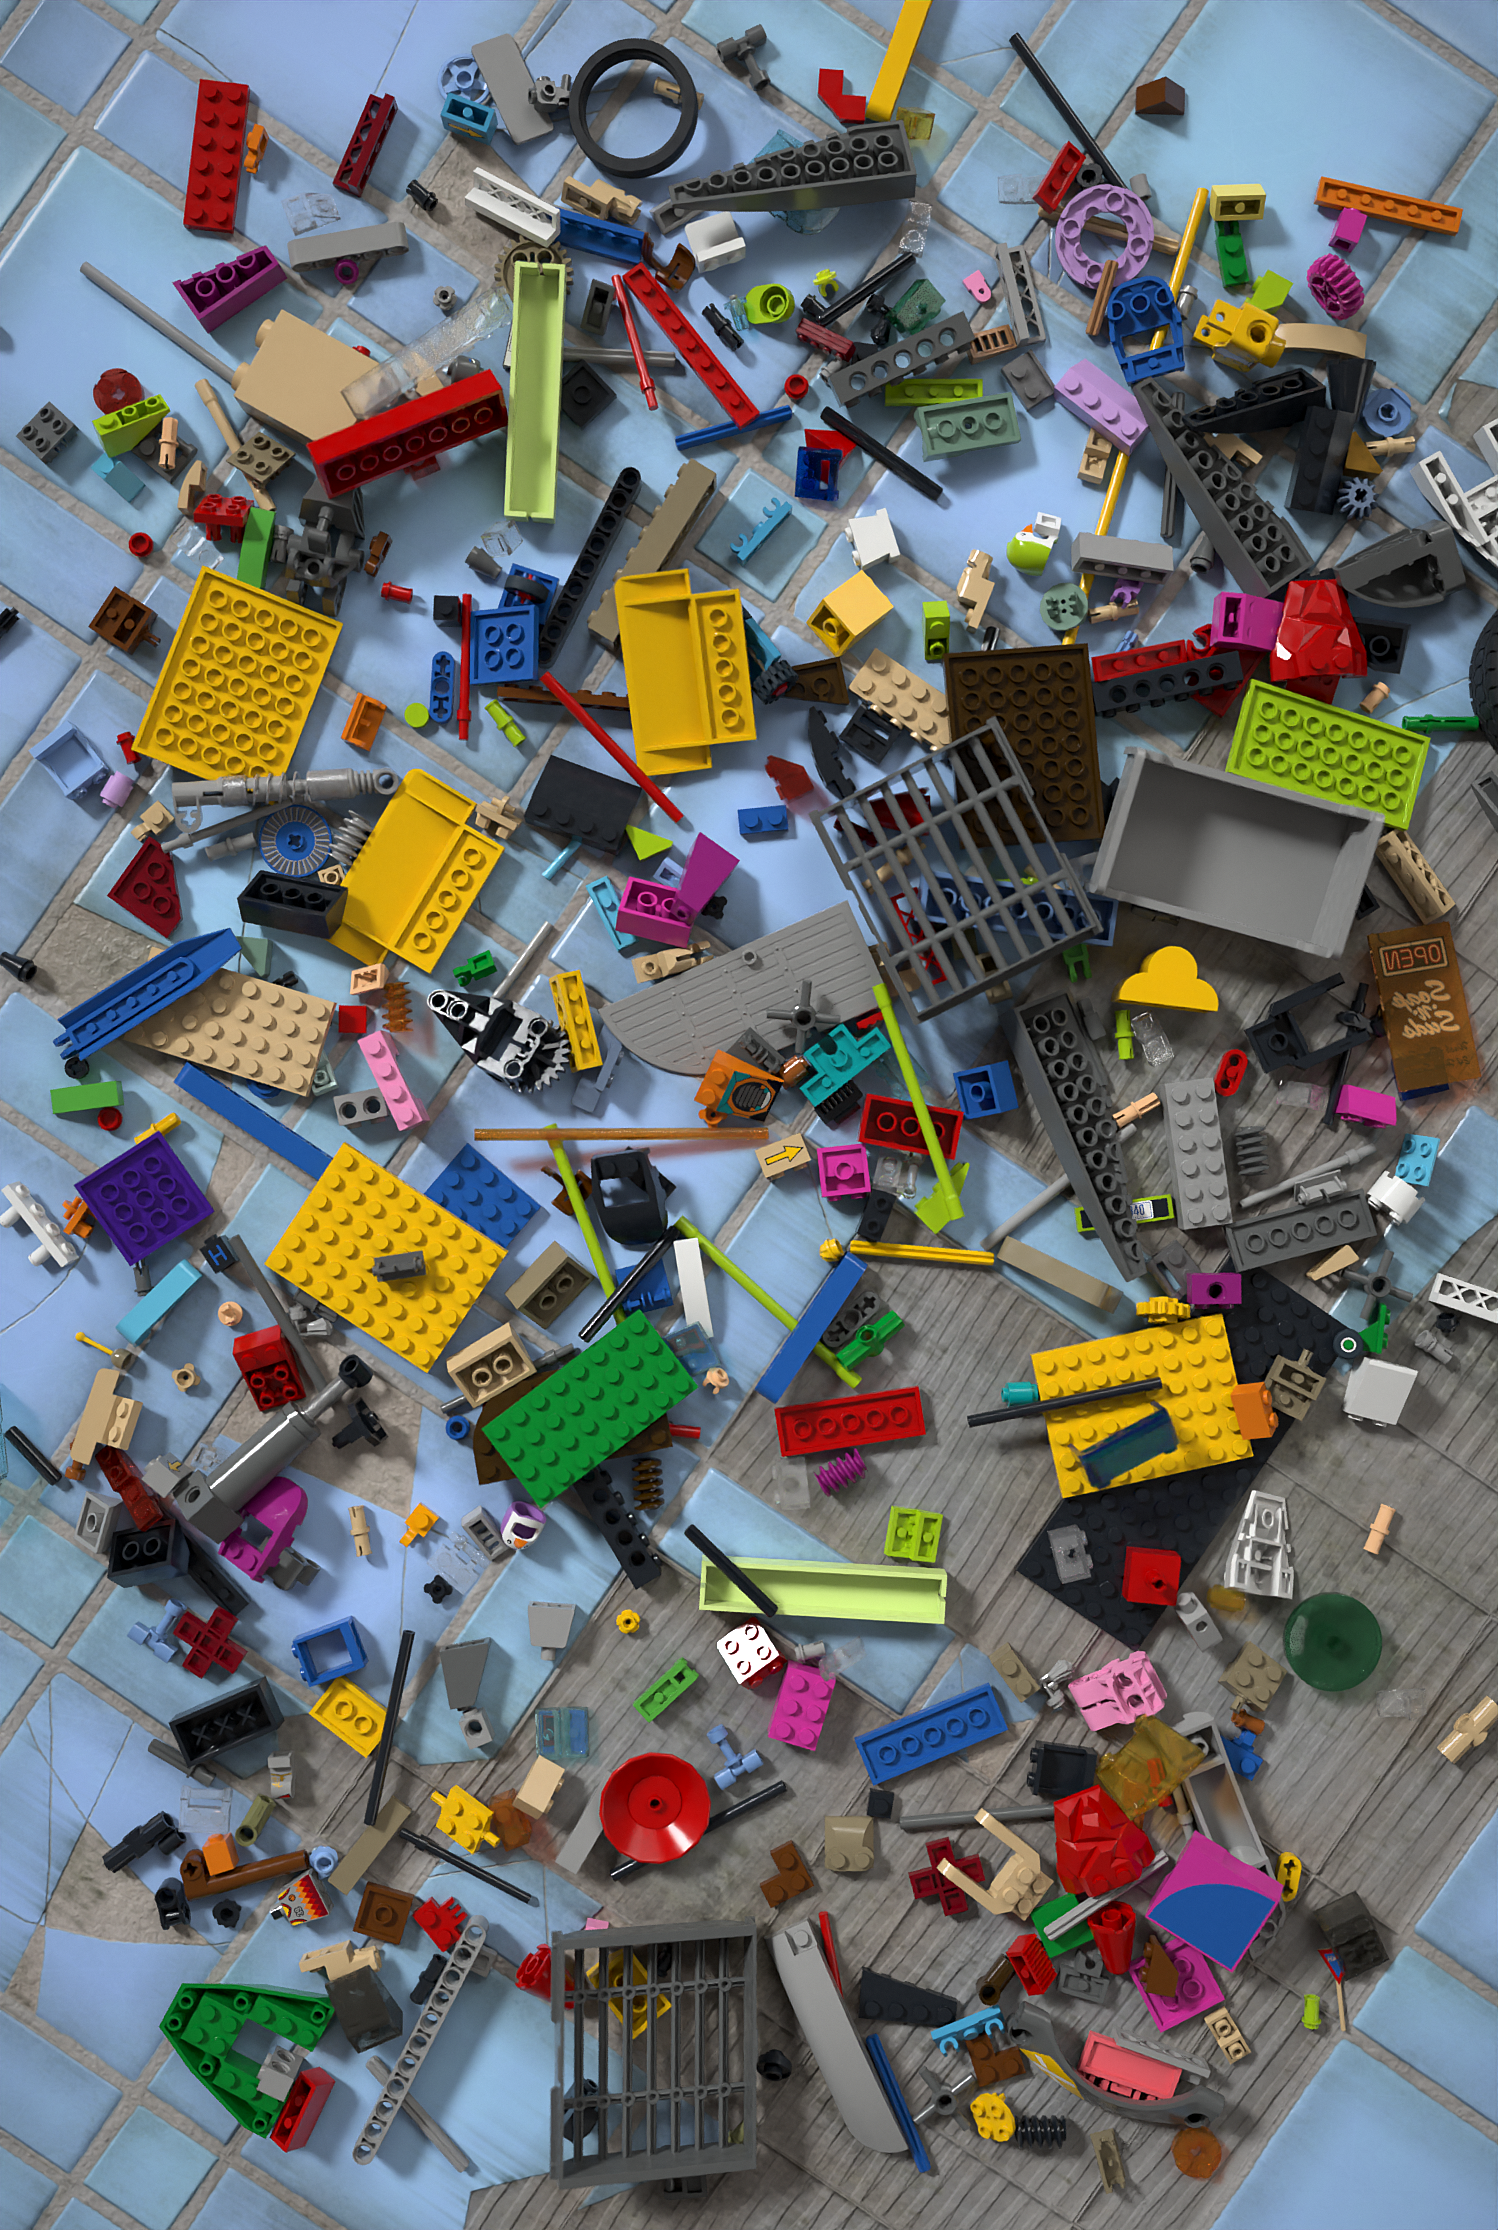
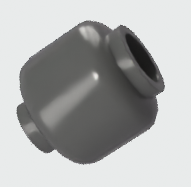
M458 355L455 362H449L447 376L451 377V384L483 372L484 368H481L479 360Z

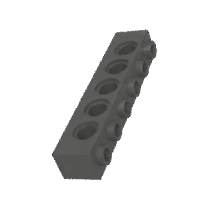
M961 311L830 375L828 383L839 407L841 408L846 405L848 409L859 404V398L867 394L871 398L881 393V388L888 384L894 387L905 381L904 376L910 373L916 376L926 371V366L933 362L939 365L949 359L948 355L957 351L959 355L972 348L970 344L976 338L964 311ZM944 334L950 335L953 339V344L950 346L943 345L940 337ZM921 345L928 346L931 355L928 357L921 356L918 352V347ZM899 356L906 357L909 363L908 366L905 368L899 367L896 364V358ZM876 367L884 368L886 377L883 379L876 378L873 370ZM854 378L862 379L864 387L860 390L854 389L851 385V380Z

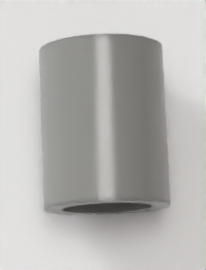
M1142 173L1130 178L1132 192L1143 202L1150 199L1151 192L1146 174Z

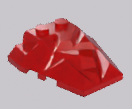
M1336 579L1289 582L1281 612L1283 613L1281 625L1277 627L1276 631L1277 640L1275 648L1271 650L1270 654L1271 682L1295 681L1301 677L1342 675V679L1367 677L1366 650L1344 592Z
M1099 1784L1053 1802L1054 1829L1056 1832L1055 1850L1057 1853L1056 1870L1065 1892L1080 1894L1086 1891L1088 1897L1098 1896L1138 1880L1142 1875V1869L1148 1867L1155 1859L1156 1855L1147 1834L1134 1824L1128 1814L1125 1815L1116 1801Z

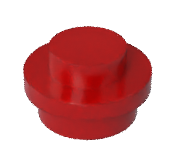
M794 374L785 381L784 390L789 398L799 400L808 393L809 384L804 376Z
M143 532L132 535L128 544L132 554L140 558L149 556L154 548L152 538Z
M106 1107L99 1112L97 1121L102 1129L114 1131L121 1126L123 1116L117 1108Z

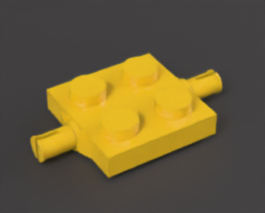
M458 1785L450 1789L447 1798L438 1791L432 1794L430 1800L441 1807V1814L436 1824L438 1829L471 1854H475L479 1850L483 1840L494 1848L498 1846L501 1839L490 1832V1821L494 1812Z

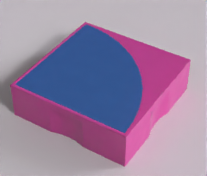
M1195 1830L1181 1851L1174 1869L1164 1878L1152 1897L1145 1917L1233 1973L1280 1902L1284 1885L1255 1867L1238 1860L1225 1848Z

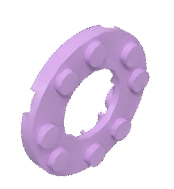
M1103 184L1090 187L1076 195L1063 210L1055 232L1056 254L1063 270L1076 283L1098 290L1105 263H1098L1089 259L1083 252L1080 244L1081 230L1084 223L1090 217L1099 213H1112L1118 216L1126 225L1128 242L1123 254L1114 260L1119 263L1112 289L1132 280L1141 271L1150 256L1154 241L1153 221L1145 203L1135 193L1126 188Z

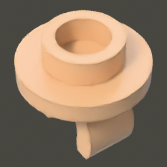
M229 1301L220 1306L218 1318L224 1325L234 1326L242 1320L243 1310L238 1303Z
M711 1367L707 1371V1376L702 1385L705 1387L707 1383L711 1382L716 1386L712 1393L717 1394L721 1388H725L729 1384V1378L723 1369Z

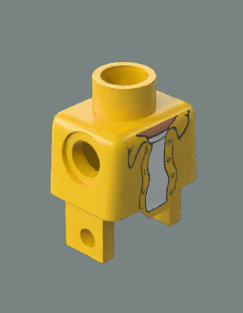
M1220 299L1215 301L1209 317L1206 315L1200 317L1192 336V340L1214 351L1212 355L1213 360L1243 373L1249 372L1258 363L1272 369L1280 359L1286 345L1285 339L1275 335L1279 325V320L1275 316L1248 302H1245L1238 309ZM1217 314H1220V315L1223 316V321H1222V322H1220V321L1217 320V318H1216V315H1217ZM1203 329L1208 331V337L1202 335L1201 331Z

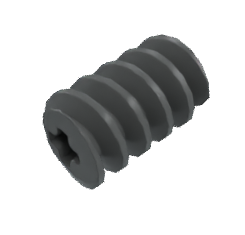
M1266 1126L1239 1127L1242 1131L1235 1133V1136L1243 1140L1236 1143V1146L1243 1148V1150L1238 1152L1237 1156L1244 1157V1160L1238 1162V1166L1245 1167V1170L1240 1171L1239 1175H1266L1267 1173H1263V1171L1269 1169V1165L1262 1163V1161L1269 1157L1261 1152L1268 1149V1146L1260 1142L1266 1140L1267 1136L1259 1134V1132L1266 1129Z

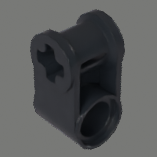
M174 1877L165 1879L155 1894V1902L163 1930H169L170 1926L182 1923L184 1925L190 1924V1908L186 1902L181 1881ZM164 1890L171 1891L174 1896L167 1895Z

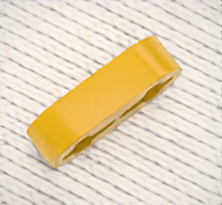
M1284 1852L1278 1857L1274 1873L1277 1882L1285 1886L1286 1881L1290 1888L1281 1894L1283 1901H1290L1296 1896L1302 1869L1300 1860L1291 1852ZM1291 1860L1295 1865L1289 1867L1287 1874V1868L1284 1863H1289Z

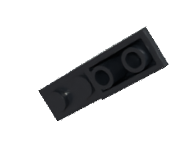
M813 706L809 709L808 739L814 765L825 788L834 783L842 798L845 799L854 794V791L857 789L850 778L846 779L843 775L842 770H844V767L839 758H833L832 756L839 749L838 744H840L838 737L834 731L829 732L825 725L827 719L821 710L817 711Z

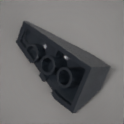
M1353 617L1366 650L1367 667L1374 671L1400 674L1411 624Z

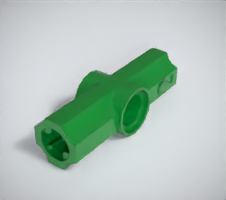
M892 1310L874 1325L861 1327L856 1333V1339L836 1354L835 1357L847 1372L851 1371L865 1358L881 1354L884 1349V1343L904 1328L905 1324Z

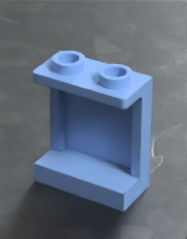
M65 721L28 750L35 759L41 762L63 790V795L72 801L82 798L88 792L87 789L90 786L104 781L107 777L106 774L111 771L78 728L69 721Z

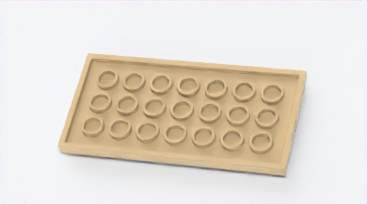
M152 947L148 961L164 950ZM220 968L202 985L126 1032L123 1040L308 1097L337 1003Z

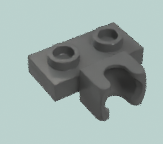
M1079 1948L1074 1958V1967L1061 1964L1055 1985L1056 1991L1103 2004L1110 1982L1107 1976L1100 1975L1103 1959L1100 1954L1096 1953L1092 1961L1087 1963L1085 1962L1086 1957L1083 1954V1950Z

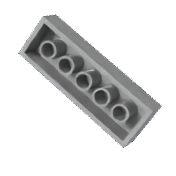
M1202 1078L1159 1084L1178 1228L1185 1230L1233 1223L1214 1079Z

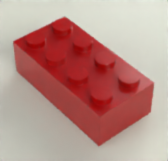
M869 1093L865 1094L857 1136L858 1142L930 1155L912 1102ZM926 1105L944 1158L955 1160L964 1112Z

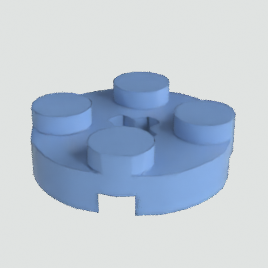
M1397 388L1377 389L1366 399L1360 420L1370 434L1379 437L1381 440L1387 437H1395L1411 421L1410 400L1405 393ZM1381 408L1384 410L1389 408L1391 410L1390 416L1392 418H1384L1382 416Z

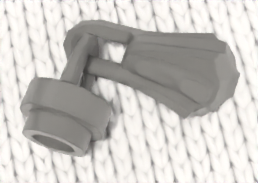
M303 1305L288 1308L289 1312H287L290 1320H294V1327L301 1338L310 1336L326 1339L332 1334L334 1325L324 1317L302 1324L301 1319L307 1317V1312ZM302 1328H307V1333H301Z
M1058 1660L1048 1674L1038 1681L1040 1690L1046 1691L1049 1694L1045 1700L1046 1704L1049 1707L1052 1706L1053 1709L1060 1707L1065 1702V1699L1060 1689L1053 1692L1051 1688L1062 1681L1072 1678L1074 1666L1071 1662ZM1050 1678L1052 1682L1047 1685L1044 1681Z

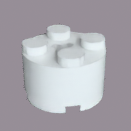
M1384 1171L1366 1195L1369 1198L1367 1203L1377 1211L1380 1208L1388 1214L1387 1218L1397 1226L1401 1223L1407 1224L1425 1202V1199L1422 1196L1419 1200L1416 1197L1418 1192L1397 1176H1394L1392 1179L1387 1177L1390 1172Z

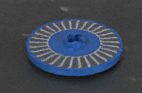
M290 805L270 814L264 821L259 833L261 855L266 864L279 874L299 878L310 876L319 871L329 859L330 855L325 852L331 853L332 851L328 846L330 843L333 844V838L327 821L317 811L303 805ZM292 836H295L297 838L301 836V839L299 840V843L301 845L299 847L295 845H290L293 842L291 839Z

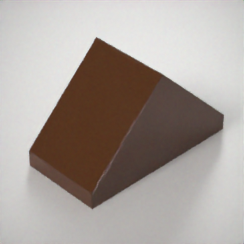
M1165 76L1136 88L1135 114L1184 115L1185 89Z

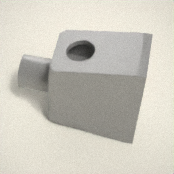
M529 1602L530 1641L532 1646H541L542 1660H555L556 1648L566 1647L576 1604Z

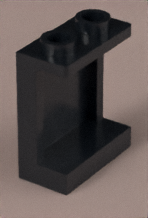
M1036 1740L1035 1748H1031L1030 1763H1033L1032 1772L1027 1774V1787L1030 1788L1032 1795L1038 1796V1792L1070 1796L1093 1787L1097 1753L1091 1747Z

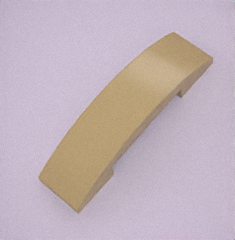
M1286 323L1279 324L1275 333L1276 336L1286 340L1283 351L1285 353L1301 350L1338 354L1340 359H1365L1367 335L1354 330L1321 324Z

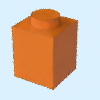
M222 1832L215 1833L208 1837V1840L202 1847L210 1876L232 1870L239 1862L231 1833L224 1835Z

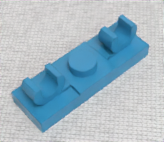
M773 497L771 503L776 506V509L769 511L766 507L763 508V514L768 517V520L765 523L761 521L753 529L752 533L754 535L752 539L748 542L747 537L740 533L738 538L743 542V545L736 547L733 543L730 544L731 551L737 554V562L742 567L792 514L793 507L787 501L781 506L780 501Z
M997 2004L931 2031V2035L937 2048H940L943 2056L947 2057V2046L953 2045L956 2052H960L957 2041L972 2040L983 2030L986 2031L990 2039L993 2038L991 2029L994 2026H998L1002 2034L1005 2033V2028L1002 2024L1005 2022V2019Z

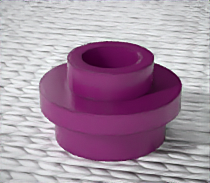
M344 258L336 263L334 274L340 283L350 285L358 279L359 269L353 260ZM344 267H349L351 269V274L345 275L342 272V269Z

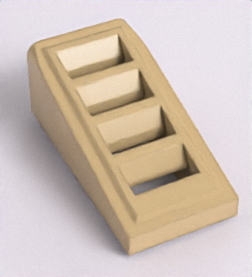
M1339 1245L1307 1271L1305 1276L1315 1281L1357 1262L1360 1258L1349 1245Z

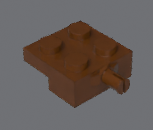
M114 586L88 626L130 655H133L138 645L144 640L155 648L158 646L156 642L159 644L161 642L160 638L149 632L158 614L116 586Z

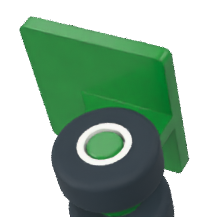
M1379 1302L1377 1322L1358 1333L1353 1329L1340 1331L1333 1340L1336 1354L1343 1359H1354L1362 1351L1381 1354L1382 1349H1387L1388 1335L1384 1333V1325H1389L1391 1310L1386 1309L1387 1305Z

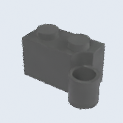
M267 1536L258 1548L260 1551L263 1552L271 1536ZM290 1546V1548L285 1547L279 1556L281 1560L275 1568L269 1566L263 1575L271 1577L274 1580V1585L279 1589L290 1590L297 1581L309 1586L321 1568L317 1563L304 1558Z

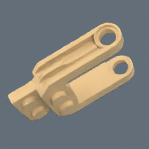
M981 1808L974 1818L1012 1848L1016 1854L1011 1856L991 1883L989 1890L984 1889L958 1867L955 1868L945 1858L937 1866V1869L994 1915L1012 1911L1025 1921L1054 1881L1040 1870L1039 1854L1015 1833Z

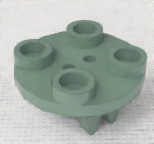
M1060 583L1052 586L1044 594L1040 602L1042 620L1051 630L1069 631L1082 625L1088 613L1089 603L1087 596L1079 586L1072 583Z

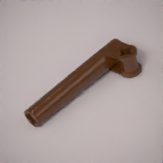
M192 1849L186 1854L184 1861L181 1863L180 1874L186 1898L189 1902L307 1870L309 1869V1857L307 1851L303 1849L236 1866L232 1870L210 1876L203 1851Z

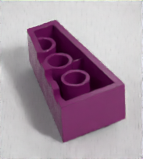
M264 245L237 256L235 261L227 264L224 262L215 265V269L205 273L200 271L192 274L190 279L185 281L177 280L172 283L209 334L287 279V276L271 251Z

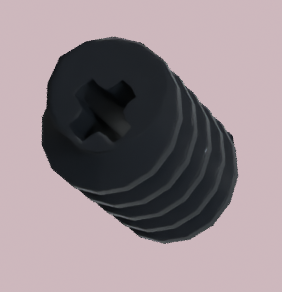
M1017 2115L1014 2116L1016 2126L1015 2139L1020 2149H1023L1024 2141H1027L1030 2149L1033 2148L1034 2141H1037L1039 2149H1042L1044 2141L1047 2142L1049 2149H1052L1054 2141H1056L1058 2148L1062 2149L1063 2141L1066 2140V2121L1064 2115H1061L1059 2122L1056 2115H1052L1050 2121H1048L1046 2115H1042L1040 2122L1036 2115H1032L1030 2123L1026 2115H1022L1020 2122Z

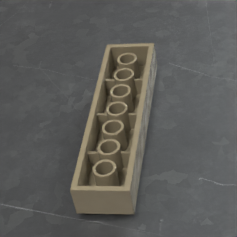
M692 458L688 464H682L677 473L679 477L675 485L670 484L664 494L666 498L662 506L657 505L651 516L653 521L649 527L645 526L638 537L640 542L636 548L632 547L625 558L627 561L623 569L619 568L612 581L616 583L619 578L624 576L667 570L717 488L715 472ZM614 583L610 590L606 589L600 598L602 604L597 611L593 610L587 623L589 624L590 637L616 653L621 645Z

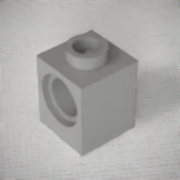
M472 1707L464 1711L459 1725L469 1749L471 1750L493 1741L495 1732L485 1708L477 1709ZM474 1721L479 1722L482 1729L474 1730L471 1728L470 1723Z

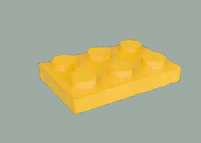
M342 1675L335 1678L310 1710L309 1714L367 1758L381 1740L387 1708L346 1676Z

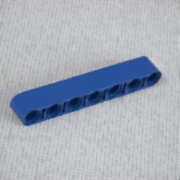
M846 1251L756 1385L754 1390L773 1404L778 1402L866 1270L868 1264L851 1252Z

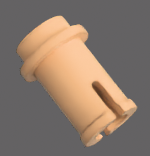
M1382 682L1374 684L1372 686L1373 690L1359 703L1360 708L1368 714H1371L1383 699L1389 697L1390 689Z

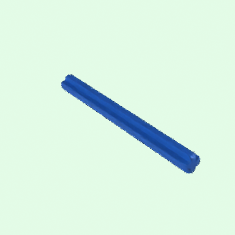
M876 2033L866 2037L867 2046L920 2173L929 2171L931 2169L930 2161L879 2036Z

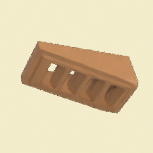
M1007 324L974 333L976 339L970 344L972 348L966 352L971 365L1014 350L1017 348L1010 326ZM1005 333L1009 344L1004 345L1000 334ZM996 336L999 347H995L992 337ZM986 339L990 346V349L988 350L986 349L984 344V340ZM976 343H979L981 352L977 351Z

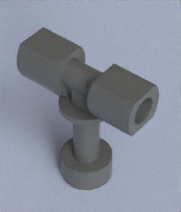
M761 24L746 30L744 37L737 40L730 37L717 43L716 47L717 54L722 63L735 57L739 61H745L752 75L749 82L754 91L764 89L771 82L766 70H760L753 57L756 51L755 48L765 44L767 40L765 30Z

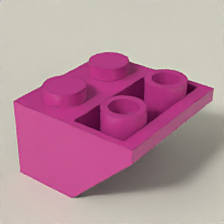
M1351 1085L1342 1086L1335 1112L1341 1115V1120L1353 1123L1365 1121L1364 1126L1375 1129H1386L1387 1126L1396 1125L1395 1097Z

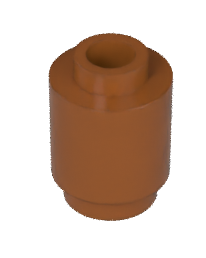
M794 1055L780 1066L781 1069L774 1076L784 1080L782 1086L787 1090L790 1086L793 1088L810 1074L808 1069L811 1066L803 1056L798 1058Z

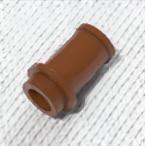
M1241 1709L1239 1714L1234 1712L1232 1714L1231 1721L1237 1728L1243 1727L1256 1735L1262 1733L1265 1726L1263 1720L1248 1714L1245 1709Z

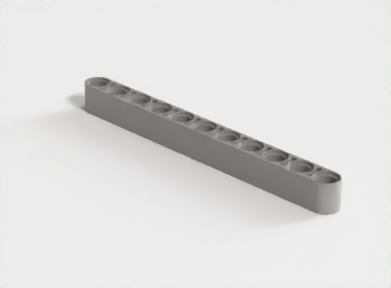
M474 1915L466 1924L358 2136L352 2152L353 2159L357 2164L367 2165L371 2163L485 1941L489 1922L484 1916ZM478 1927L482 1933L476 1934L472 1932L471 1928ZM467 1949L471 1955H463L460 1950ZM456 1971L460 1976L452 1977L449 1972ZM438 1993H445L449 1998L442 1999ZM427 2015H434L438 2020L432 2021L428 2019ZM421 2036L425 2038L426 2042H419L416 2037ZM410 2058L414 2060L415 2063L409 2064L405 2061V2059ZM399 2080L403 2082L404 2085H396L394 2081ZM383 2102H388L393 2107H386ZM372 2124H378L381 2129H375ZM361 2146H367L370 2151L363 2150Z

